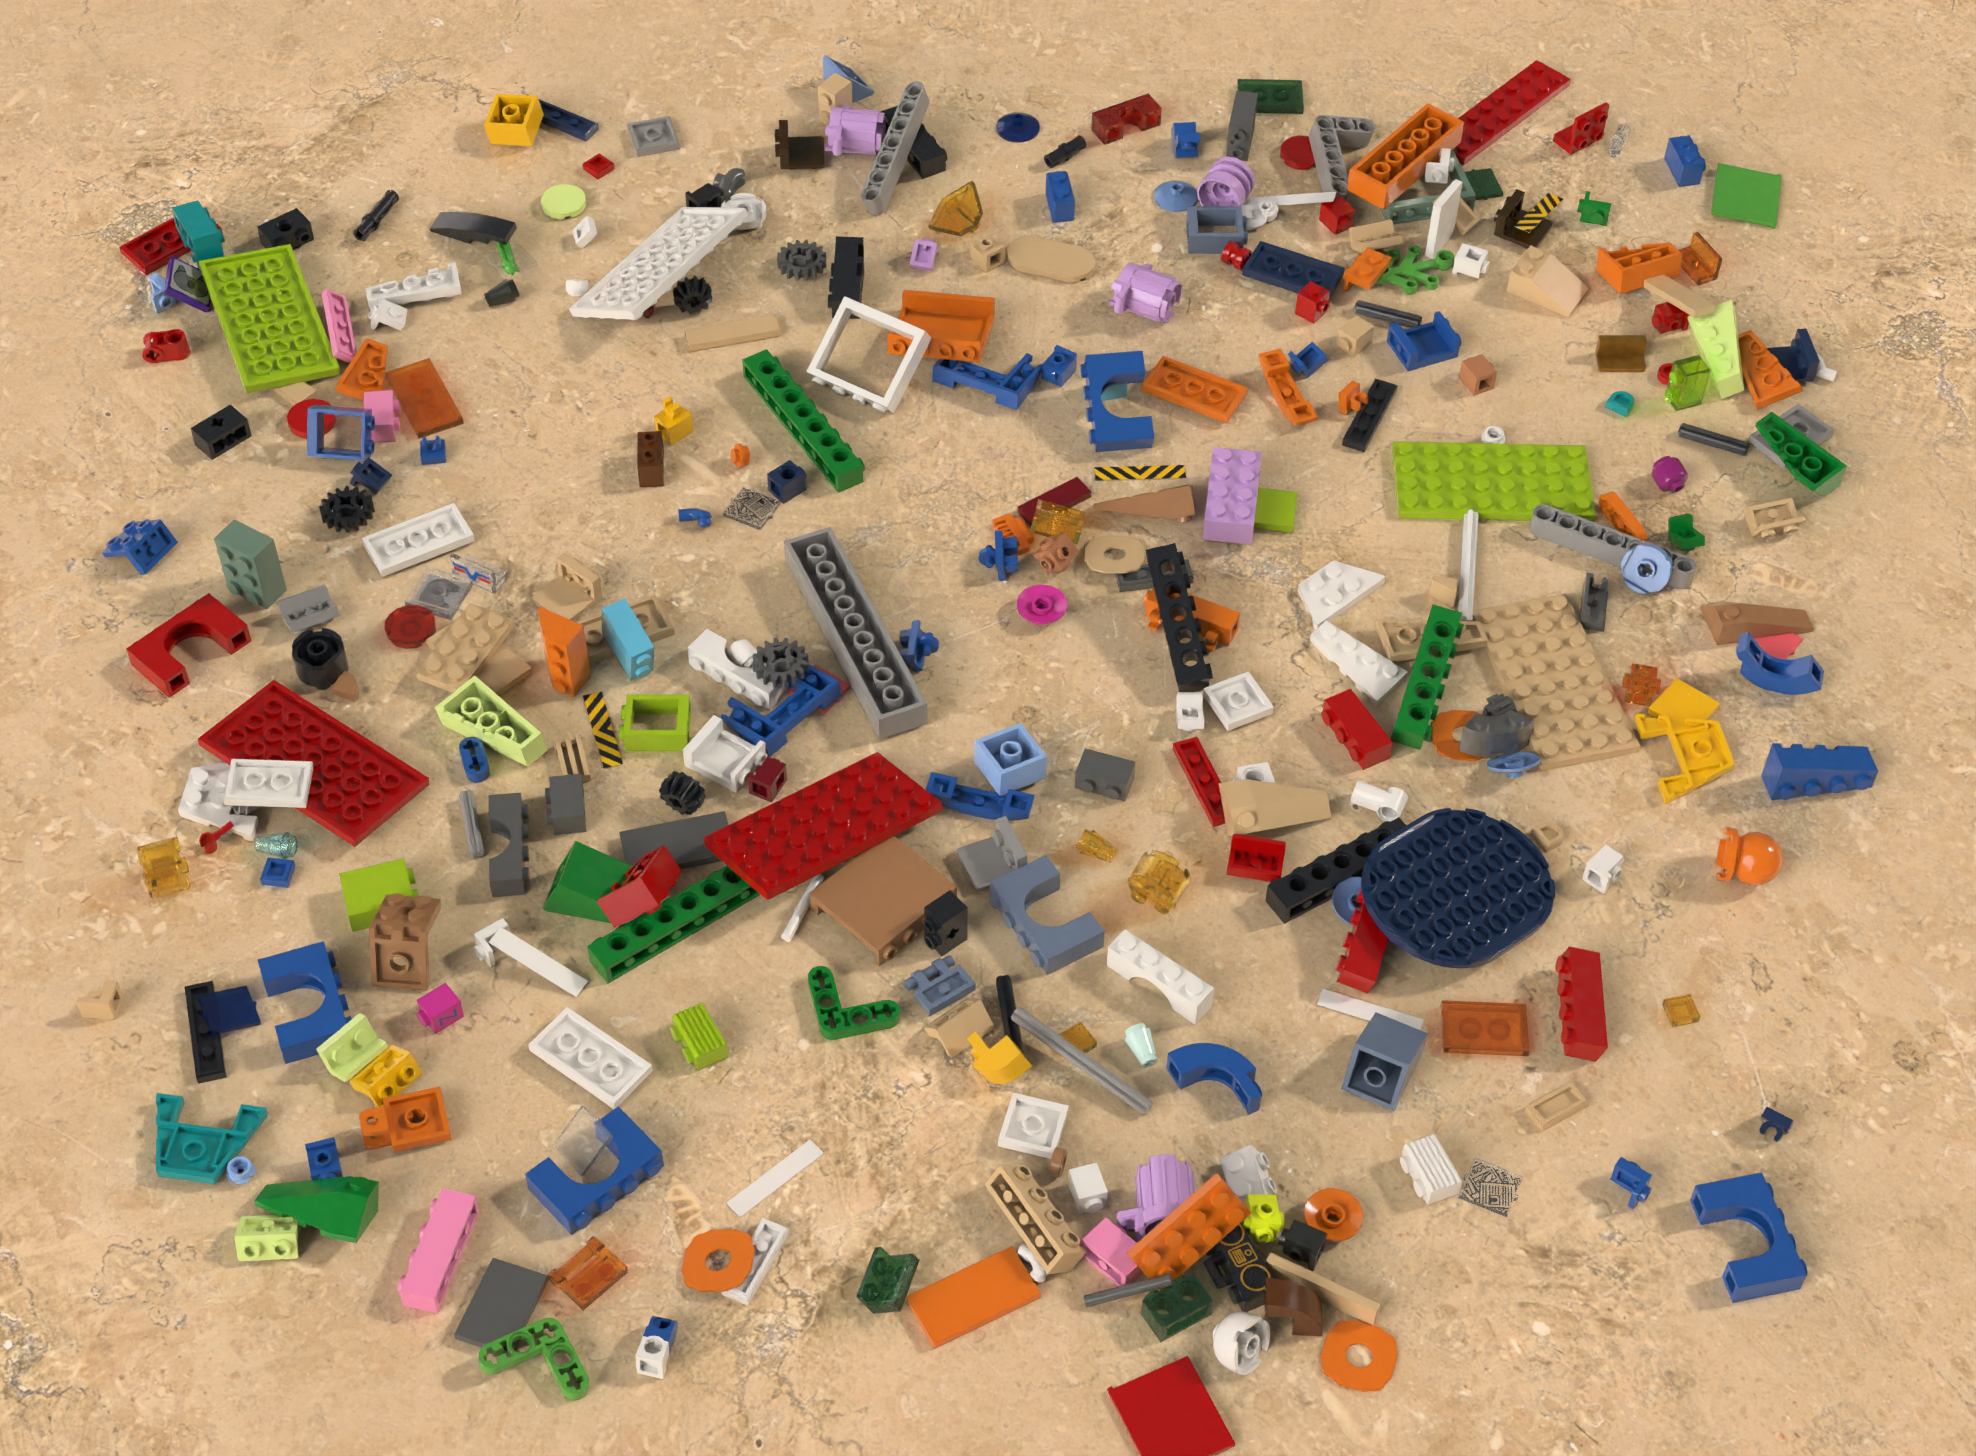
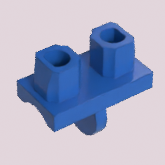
M1002 530L995 531V548L987 545L979 552L978 560L981 564L986 565L987 568H992L996 564L998 568V581L1006 580V573L1019 571L1018 556H1005V554L1018 553L1017 537L1003 538Z
M920 620L912 621L911 629L901 630L899 635L902 647L908 648L898 649L906 666L912 665L915 672L923 671L925 656H930V653H935L939 648V640L933 636V633H925L920 629Z

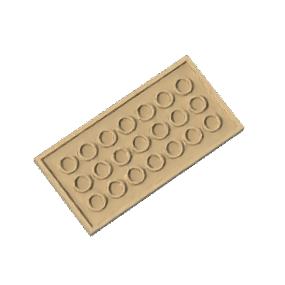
M1567 594L1473 610V621H1480L1487 636L1488 643L1484 649L1505 695L1514 701L1517 713L1534 720L1528 745L1532 753L1540 756V763L1537 764L1540 771L1639 752L1640 744Z

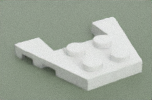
M223 762L191 768L178 808L180 816L208 827L214 825L221 828L231 821L234 827L226 833L230 835L236 833L243 836L244 840L253 842L259 824L257 816L234 815L232 805H224L223 798L230 765Z

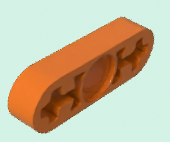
M1611 491L1599 496L1598 502L1602 513L1617 531L1648 541L1644 527L1615 492Z

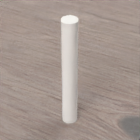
M819 874L811 879L781 935L784 941L791 942L810 906V892L822 884L824 880L823 875Z

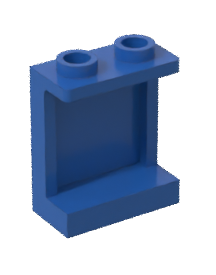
M1438 311L1434 313L1432 322L1403 330L1398 322L1389 324L1387 343L1409 372L1457 358L1461 346V338L1452 329L1448 319L1444 318L1441 312Z

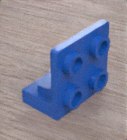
M161 519L131 521L123 527V532L119 536L108 541L106 544L107 548L102 554L104 557L126 556L140 575L147 574L178 541Z

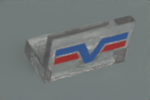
M452 553L449 556L454 577L493 594H496L509 578L507 570L469 554L461 557Z

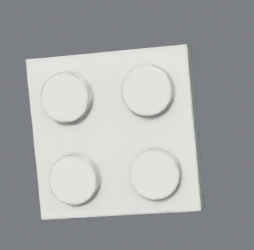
M1249 671L1203 688V696L1227 731L1273 714V705Z
M1013 1093L998 1139V1146L1051 1159L1055 1148L1059 1145L1069 1106Z

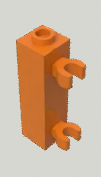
M1153 587L1152 591H1147L1143 604L1146 605L1145 616L1148 617V620H1151L1147 628L1158 631L1162 620ZM1173 593L1169 597L1177 598L1180 594ZM1188 594V596L1194 597L1196 611H1192L1194 619L1199 618L1202 633L1198 635L1206 640V650L1213 652L1217 643L1229 646L1239 629L1240 612ZM1177 616L1174 619L1177 621H1181L1186 617Z

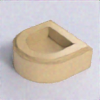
M1545 822L1533 827L1531 830L1532 836L1545 852L1553 850L1562 844L1564 830L1557 823Z

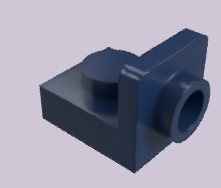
M368 457L363 464L358 462L350 472L353 477L349 484L354 486L357 482H360L377 495L390 480L392 474Z

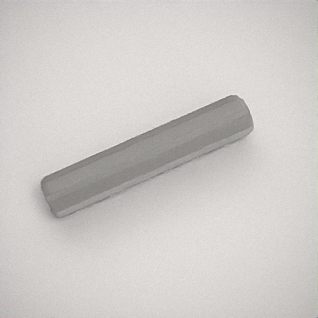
M471 790L462 791L459 797L469 853L472 858L482 857L484 855V848L474 793Z

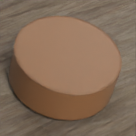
M1055 1148L1049 1166L1048 1174L1057 1178L1062 1176L1068 1154L1066 1149Z

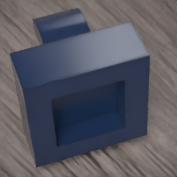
M1766 1107L1761 1117L1767 1122L1761 1125L1760 1134L1764 1135L1767 1128L1773 1127L1777 1130L1774 1141L1778 1142L1782 1138V1130L1789 1133L1794 1121Z

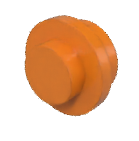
M735 444L734 449H731V461L735 463L737 468H742L744 465L749 464L750 452L748 446Z

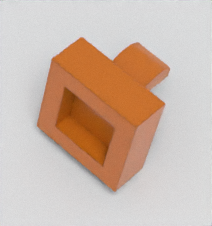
M1351 381L1338 393L1339 412L1348 415L1352 410L1360 411L1361 403H1368V395L1360 392V383Z

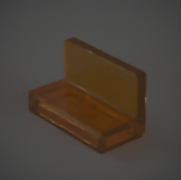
M1695 232L1692 235L1690 246L1679 249V251L1682 253L1681 267L1699 286L1717 280L1722 258L1699 232Z

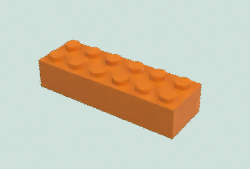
M1427 103L1350 169L1347 190L1384 210L1425 174L1427 162L1438 163L1440 161L1442 148L1451 149L1452 151L1461 143L1464 121Z

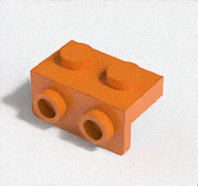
M1367 247L1361 255H1357L1354 264L1345 270L1343 274V280H1345L1344 290L1349 291L1354 284L1370 290L1390 266L1392 257Z

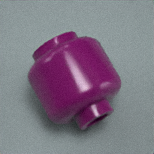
M1665 456L1654 463L1651 475L1661 491L1676 493L1685 487L1684 483L1688 479V473L1678 458Z

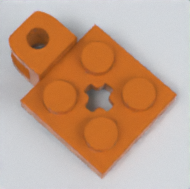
M440 1086L383 1098L384 1106L367 1109L359 1114L364 1146L368 1149L392 1145L394 1153L451 1140ZM419 1115L420 1119H424L416 1124L410 1122L413 1121V1116ZM369 1119H376V1121H371L367 1123ZM380 1135L378 1138L375 1139L369 1137Z

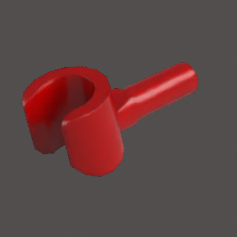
M229 821L213 834L207 832L200 836V845L204 847L207 854H212L217 850L216 841L234 827L233 823Z

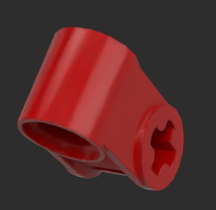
M180 329L148 332L143 337L145 348L142 351V357L147 362L180 361L186 359L191 353L185 333Z

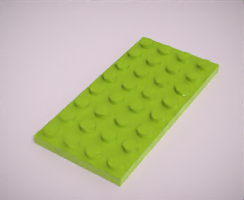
M291 244L199 261L202 276L246 393L340 375L339 365L336 358L333 357L330 342Z
M1393 441L1392 452L1398 518L1464 520V514H1468V510L1473 509V512L1479 514L1478 520L1531 521L1533 509L1538 505L1544 504L1589 521H1595L1596 513L1585 445Z

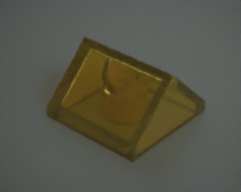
M1038 499L1030 532L1046 537L1066 532L1071 541L1077 545L1086 512Z

